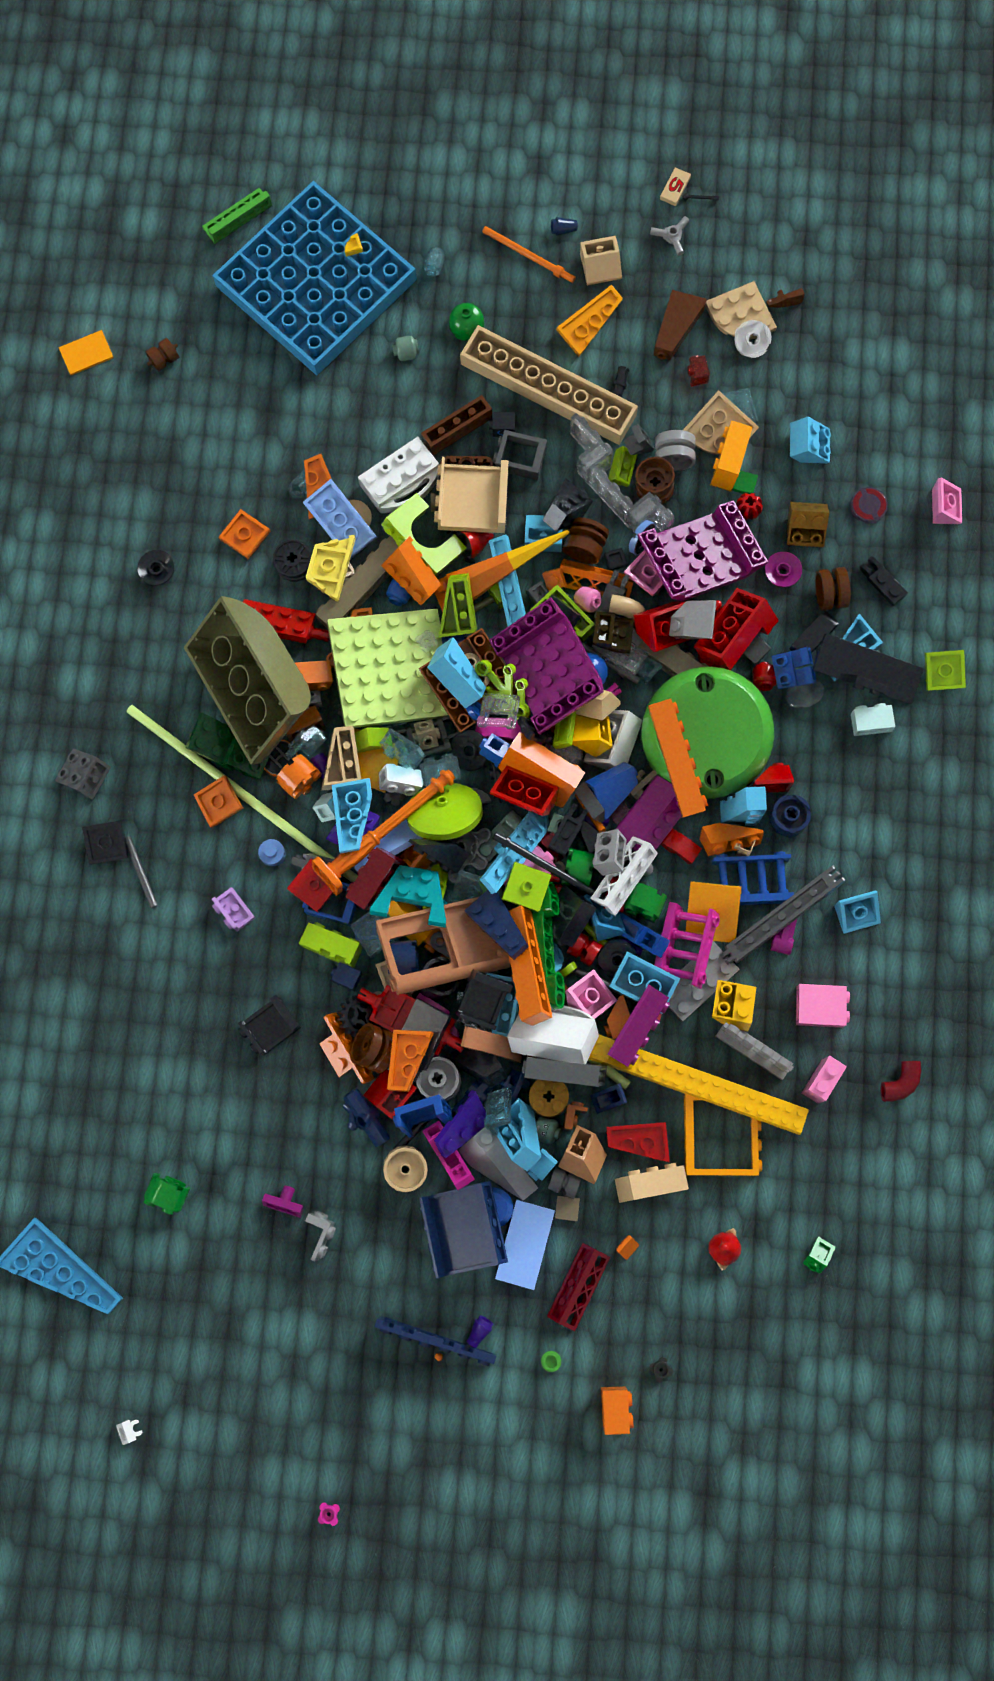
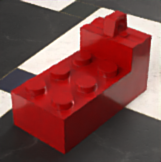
M736 588L714 619L712 639H699L694 648L703 660L731 670L758 632L769 635L779 620L766 598Z

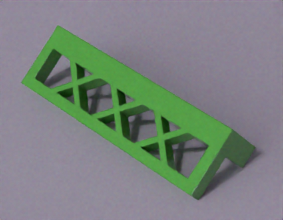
M260 188L256 189L202 226L203 230L216 244L271 207L270 195L267 191L263 192Z

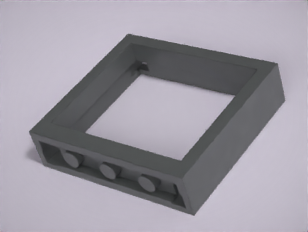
M527 1057L522 1067V1073H525L524 1078L596 1087L605 1086L607 1066L580 1064L539 1057Z

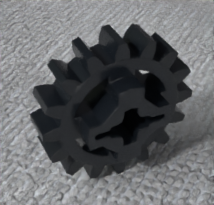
M353 995L352 999L350 997L346 998V1003L340 1004L343 1009L337 1011L338 1014H341V1017L337 1019V1021H342L340 1029L346 1028L345 1034L351 1033V1037H355L363 1025L367 1023L374 1025V1022L369 1020L373 1012L372 1005L357 999L358 995ZM356 1003L362 1004L365 1007L361 1008L360 1005H357ZM352 1025H356L360 1029H355Z

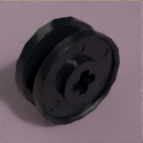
M287 540L276 548L273 554V563L278 574L283 579L290 582H298L306 578L312 554L305 543L299 540Z

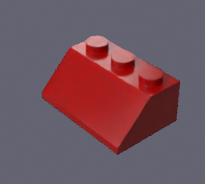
M686 601L670 602L633 615L636 633L653 652L690 640L669 636L671 616Z
M506 765L491 789L490 794L538 815L546 816L550 814L557 802L559 787Z

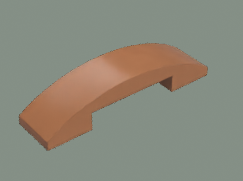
M465 1027L461 1047L503 1057L506 1060L521 1063L522 1054L511 1052L507 1037Z

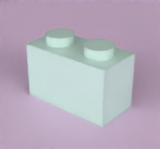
M880 703L868 708L866 705L856 707L851 713L854 736L892 732L895 728L892 705Z

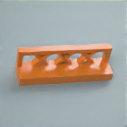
M563 559L560 565L562 572L570 574L574 579L569 583L566 582L565 588L578 590L584 587L579 580L587 578L592 584L588 587H594L598 590L601 597L604 591H600L597 585L601 582L608 584L614 572ZM619 573L614 584L615 586H621L625 574ZM630 578L625 587L627 588L626 597L630 598L634 583Z

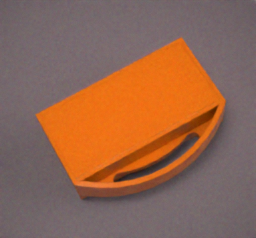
M521 732L518 733L498 766L501 772L508 765L558 786L559 791L555 806L561 808L564 807L585 774L578 765L571 764L561 756L548 750L545 746L528 740Z

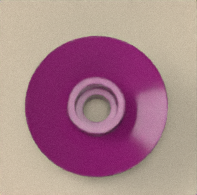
M777 552L769 557L768 563L765 565V574L767 579L775 586L790 587L799 581L802 575V564L792 553ZM785 570L786 574H781L779 571Z

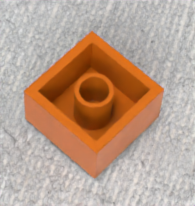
M625 1386L601 1387L604 1434H630V1428H634L633 1415L629 1413V1406H632V1393Z

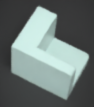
M332 792L323 794L313 806L321 822L336 819Z

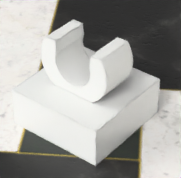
M127 1420L116 1425L123 1445L135 1441L136 1437L143 1433L142 1430L138 1432L133 1431V1425L139 1423L138 1420L131 1422Z

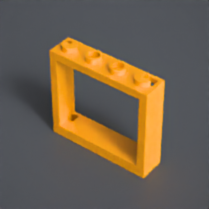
M685 1094L684 1152L686 1176H759V1172H762V1160H759V1151H762V1141L758 1139V1131H761V1121L751 1118L752 1169H695L693 1101L704 1100Z

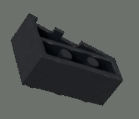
M565 478L543 521L557 532L572 524L575 518H583L593 500L589 498L587 493L581 491Z

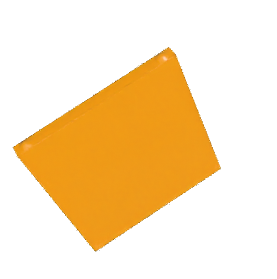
M354 728V733L360 731L359 729ZM391 743V747L357 753L361 780L370 778L371 788L386 793L385 790L379 789V772L386 764L398 766L405 748Z
M690 882L687 913L708 916L709 909H713L719 914L720 922L715 929L713 941L730 943L736 939L741 887ZM687 920L686 932L703 935L705 923Z

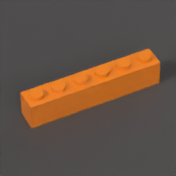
M667 699L649 705L648 709L682 818L706 811L705 807L708 806L705 795L701 796L699 789L702 788L701 780L694 773L696 764L694 758H690L688 751L691 750L688 739L684 740L682 735L685 729L682 720L678 721L676 714L679 713L677 703H673L672 699Z
M520 905L509 910V913L529 947L515 960L510 956L508 960L513 973L512 980L516 989L515 997L519 1005V1017L521 1021L534 1026L552 1018V1012L532 911Z

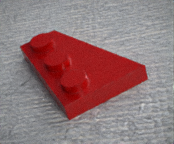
M666 1122L606 1127L608 1148L670 1163Z

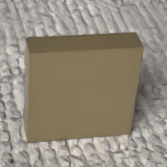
M557 1196L555 1219L578 1221L580 1198L572 1199Z

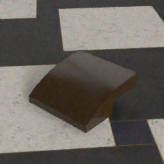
M597 611L593 645L617 653L630 654L634 619L617 618L615 613Z

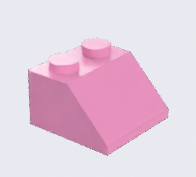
M594 969L566 990L568 1006L584 1011L594 1019L617 1002V999Z

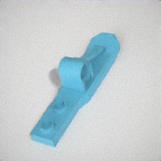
M528 811L509 836L511 841L532 853L547 833L550 825L548 815L541 816ZM500 843L494 847V850L498 853L497 858L480 878V881L491 894L497 893L507 880L513 862L523 864L526 858L511 849L503 848Z

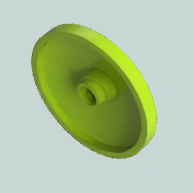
M454 783L452 786L447 784L444 787V793L438 792L406 818L407 824L415 834L426 839H454L470 832L480 822L483 814L482 801L480 796L468 786Z

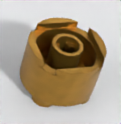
M538 1079L530 1089L529 1103L534 1112L539 1116L556 1117L565 1110L568 1104L569 1093L563 1082ZM547 1092H551V1096H554V1099H551L550 1102L543 1098V1095L545 1096Z

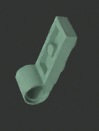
M513 810L491 831V839L483 843L479 848L480 855L488 860V864L498 854L494 847L499 842L492 839L493 835L497 832L504 837H509L523 820Z

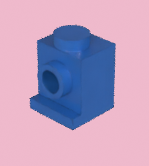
M491 733L488 739L484 737L479 745V748H481L479 754L493 762L495 767H498L511 745Z

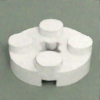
M748 320L736 329L735 346L743 356L759 357L767 351L766 349L771 343L770 329L760 321ZM751 334H753V336H757V339H755L754 344H752V342H749Z

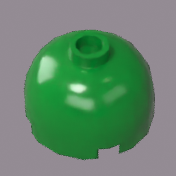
M461 303L455 306L450 313L449 329L457 339L469 341L478 325L484 328L483 313L475 304Z

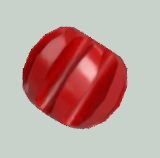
M744 493L736 501V505L745 520H754L762 512V500L760 497H756L754 493Z

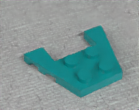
M400 865L370 908V915L387 918L391 901L431 907L428 925L446 928V916L437 871Z

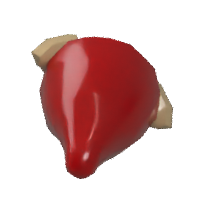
M734 1228L714 1235L708 1245L709 1253L717 1262L721 1271L725 1270L728 1265L736 1262L741 1254V1244Z

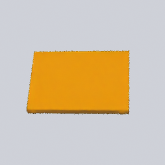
M102 330L58 347L70 375L114 358Z

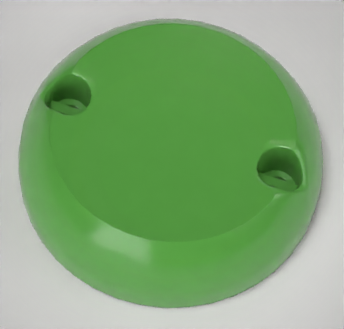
M699 667L683 671L671 677L655 692L643 716L641 739L646 759L651 769L655 770L658 776L671 783L648 706L667 699H672L673 703H677L679 713L676 714L678 721L682 720L685 729L682 735L684 740L688 739L691 749L688 751L690 758H694L696 764L694 773L701 780L702 788H699L701 796L705 795L706 799H715L732 795L744 789L759 776L766 766L773 748L774 723L767 701L758 688L748 679L724 668ZM700 681L702 683V690L698 687ZM709 775L711 779V785H709L707 782V777Z

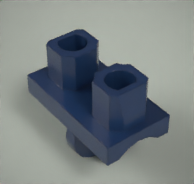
M511 1069L510 1074L507 1075L508 1078L499 1084L502 1087L499 1091L501 1095L498 1102L507 1106H511L518 1098L523 1101V1097L518 1095L521 1088L524 1090L528 1089L531 1083L528 1078H524L525 1073Z

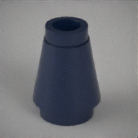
M560 217L551 220V233L556 234V236L574 232L578 229L577 220Z

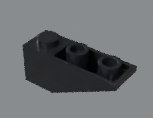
M409 839L408 841L414 845L413 850L421 855L425 852L428 854L427 859L435 864L437 861L440 862L439 867L447 872L453 870L458 873L470 854L449 840Z

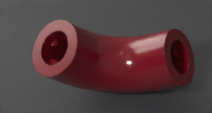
M901 1061L900 1078L896 1081L881 1083L880 1093L883 1102L903 1100L914 1093L920 1083L921 1061Z

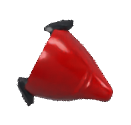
M455 531V535L467 547L462 554L464 557L463 561L470 564H475L474 558L484 550L489 540L494 537L493 533Z

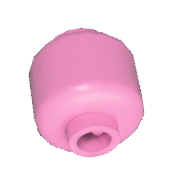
M586 586L581 587L574 595V603L582 611L593 613L601 605V594L596 589Z

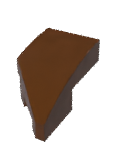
M802 288L785 295L782 290H779L777 292L778 296L768 299L766 303L768 307L774 308L798 305L803 302L805 293Z

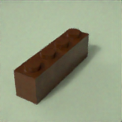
M483 395L477 397L421 433L423 444L434 456L488 422L489 419H492L491 406Z

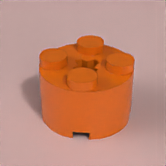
M302 754L292 759L294 763L291 765L286 764L276 778L277 783L294 799H297L301 794L307 795L312 789L311 784L322 775L319 769Z

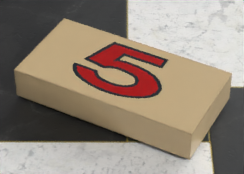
M675 168L660 196V200L676 206L691 178V174Z

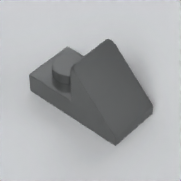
M637 424L631 427L634 434L624 440L629 453L637 455L654 451L655 449L648 434L640 425Z

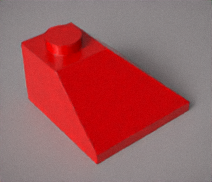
M784 763L772 764L755 780L752 787H765L766 793L789 792L794 783L790 766L784 765Z

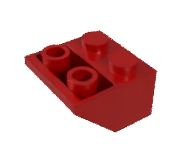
M387 1068L378 1076L363 1096L393 1120V1116H395L394 1108L407 1105L418 1091V1088L412 1084L409 1092L387 1090L389 1076Z

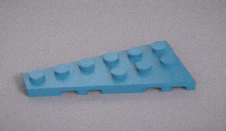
M34 1218L0 1256L1 1268L82 1302L103 1313L110 1314L123 1299L37 1218Z

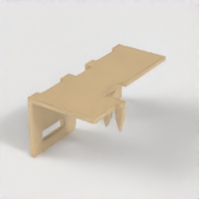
M755 841L750 851L736 844L734 849L739 850L736 856H749Z

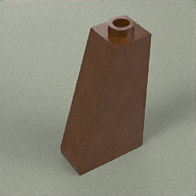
M672 290L653 356L663 360H671L703 314L706 307V298Z

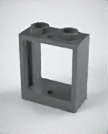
M504 430L503 436H500L498 440L499 452L494 454L493 463H495V466L501 467V460H503L508 441L535 447L537 451L533 466L508 462V474L538 480L547 449V440Z

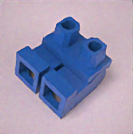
M810 647L771 656L778 689H788L817 683L813 666H808L813 664ZM803 666H808V667H804V668H801V669H796V670H794V668H799V667H803Z

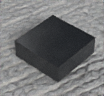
M622 548L604 553L609 570L614 571L627 567L628 564Z

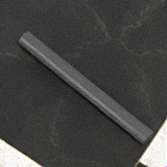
M128 836L125 838L127 850L150 908H155L158 904L132 838Z

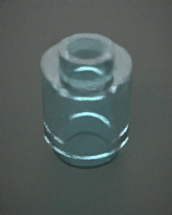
M433 247L428 251L423 269L429 276H436L441 272L445 259L442 249Z

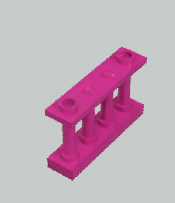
M669 902L662 936L669 939L670 943L662 958L656 956L654 965L678 978L692 980L691 985L701 989L702 984L706 981L705 971L715 929L720 922L719 914L713 909H709L708 916L683 912V908L677 903ZM688 920L705 923L703 935L679 931L680 921ZM679 938L701 942L699 954L674 949L675 940ZM676 957L697 961L695 971L689 972L672 969L669 966L670 960Z

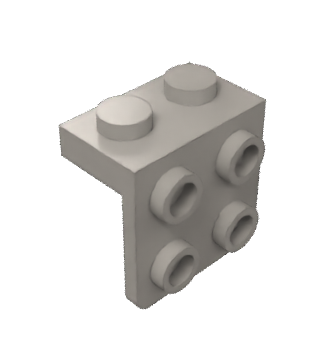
M319 1211L308 1213L305 1220L324 1229L311 1258L314 1262L324 1258L328 1249L325 1245L329 1239L333 1238L336 1231L334 1227L335 1222L328 1220V1215Z

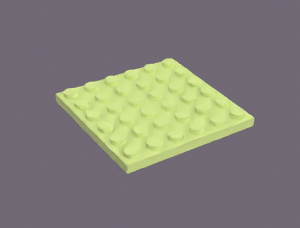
M438 609L327 620L344 727L353 726L358 728L448 716L419 671L420 667L431 661L436 649L442 645L441 637L438 638L441 626Z

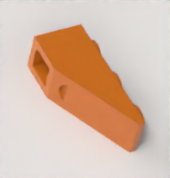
M716 823L703 826L699 839L707 855L711 856L733 850L737 851V849H734L736 844L737 846L740 845L741 848L752 847L755 841L753 846L755 847L761 844L764 831Z

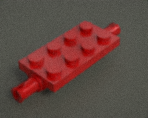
M243 600V603L254 608L270 622L281 639L306 643L307 640L312 639L328 642L330 639L328 630L315 628L316 613L252 600Z
M386 985L381 995H376L363 987L360 992L366 996L362 994L357 996V999L372 1005L373 1012L369 1020L391 1032L393 1030H402L416 1001L415 998L405 993L397 995L396 992H392L390 985ZM451 1018L435 1055L439 1056L445 1045L458 1050L460 1053L463 1051L464 1048L457 1044H461L462 1039L452 1034L457 1020Z

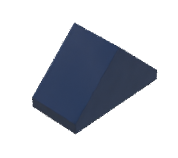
M621 1084L590 1095L597 1114L627 1103Z

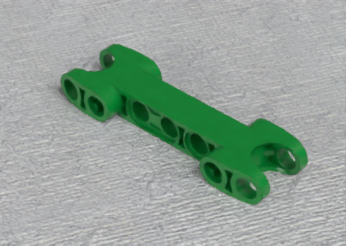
M549 881L540 912L530 911H532L549 1002L554 1010H558L564 1006L565 983L562 974L555 972L552 917L559 915L560 906L557 889Z

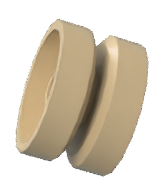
M404 1145L396 1147L389 1152L384 1161L383 1171L386 1181L392 1188L401 1192L416 1190L423 1184L428 1168L426 1159L421 1151L415 1147ZM405 1165L409 1167V1171L406 1170V1173L402 1172V1167Z

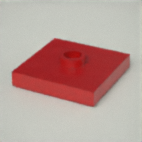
M310 859L287 887V890L318 913L333 895V892L313 870V859Z

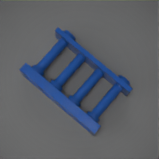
M783 851L774 852V855L728 857L727 854H719L712 859V865H719L720 885H728L726 864H738L739 886L741 887L740 905L782 904L794 895V892H788L786 889L784 862H789L791 859V854H786ZM757 863L759 891H757V894H750L747 889L746 864ZM765 863H777L779 889L777 893H769L767 890Z

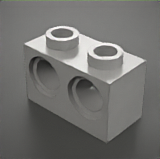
M619 829L597 833L593 866L602 876L623 872L627 839Z

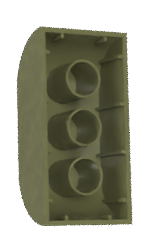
M221 596L186 643L184 649L249 763L254 765L263 762L308 708L311 695L303 675L270 622L249 605L230 597Z

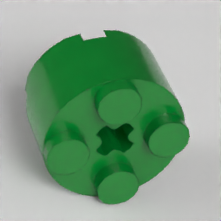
M570 848L565 873L589 886L594 868L593 858L595 854ZM562 880L561 886L567 885L571 888L577 889L576 887Z
M637 883L625 901L624 908L627 909L626 913L632 916L639 914L644 916L645 920L655 923V920L660 917L667 895L662 893L660 896L657 894V889Z
M153 1173L144 1194L145 1200L143 1203L155 1207V1205L162 1207L161 1211L171 1215L174 1212H180L190 1187H185L186 1184L170 1176H166L163 1179L159 1178L160 1174Z

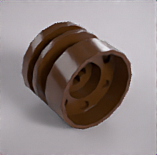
M651 457L642 461L637 467L636 493L639 499L646 505L660 506L668 502L673 496L675 473L669 461L660 457Z
M575 518L569 530L570 535L567 536L562 550L568 557L578 562L598 564L603 552L602 547L605 546L609 536V530L601 523L592 519Z

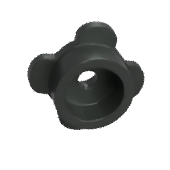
M661 1357L658 1362L649 1365V1370L654 1373L657 1382H662L667 1376L673 1375V1369L668 1366L665 1357Z

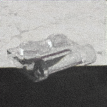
M484 693L480 716L477 718L478 727L498 726L514 729L520 697L518 695ZM489 714L508 715V718L491 719L488 716Z

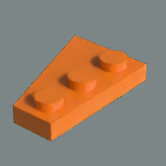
M322 454L304 460L307 498L332 479ZM308 510L309 520L315 518Z
M393 1030L387 1090L409 1092L434 1034L432 1031Z

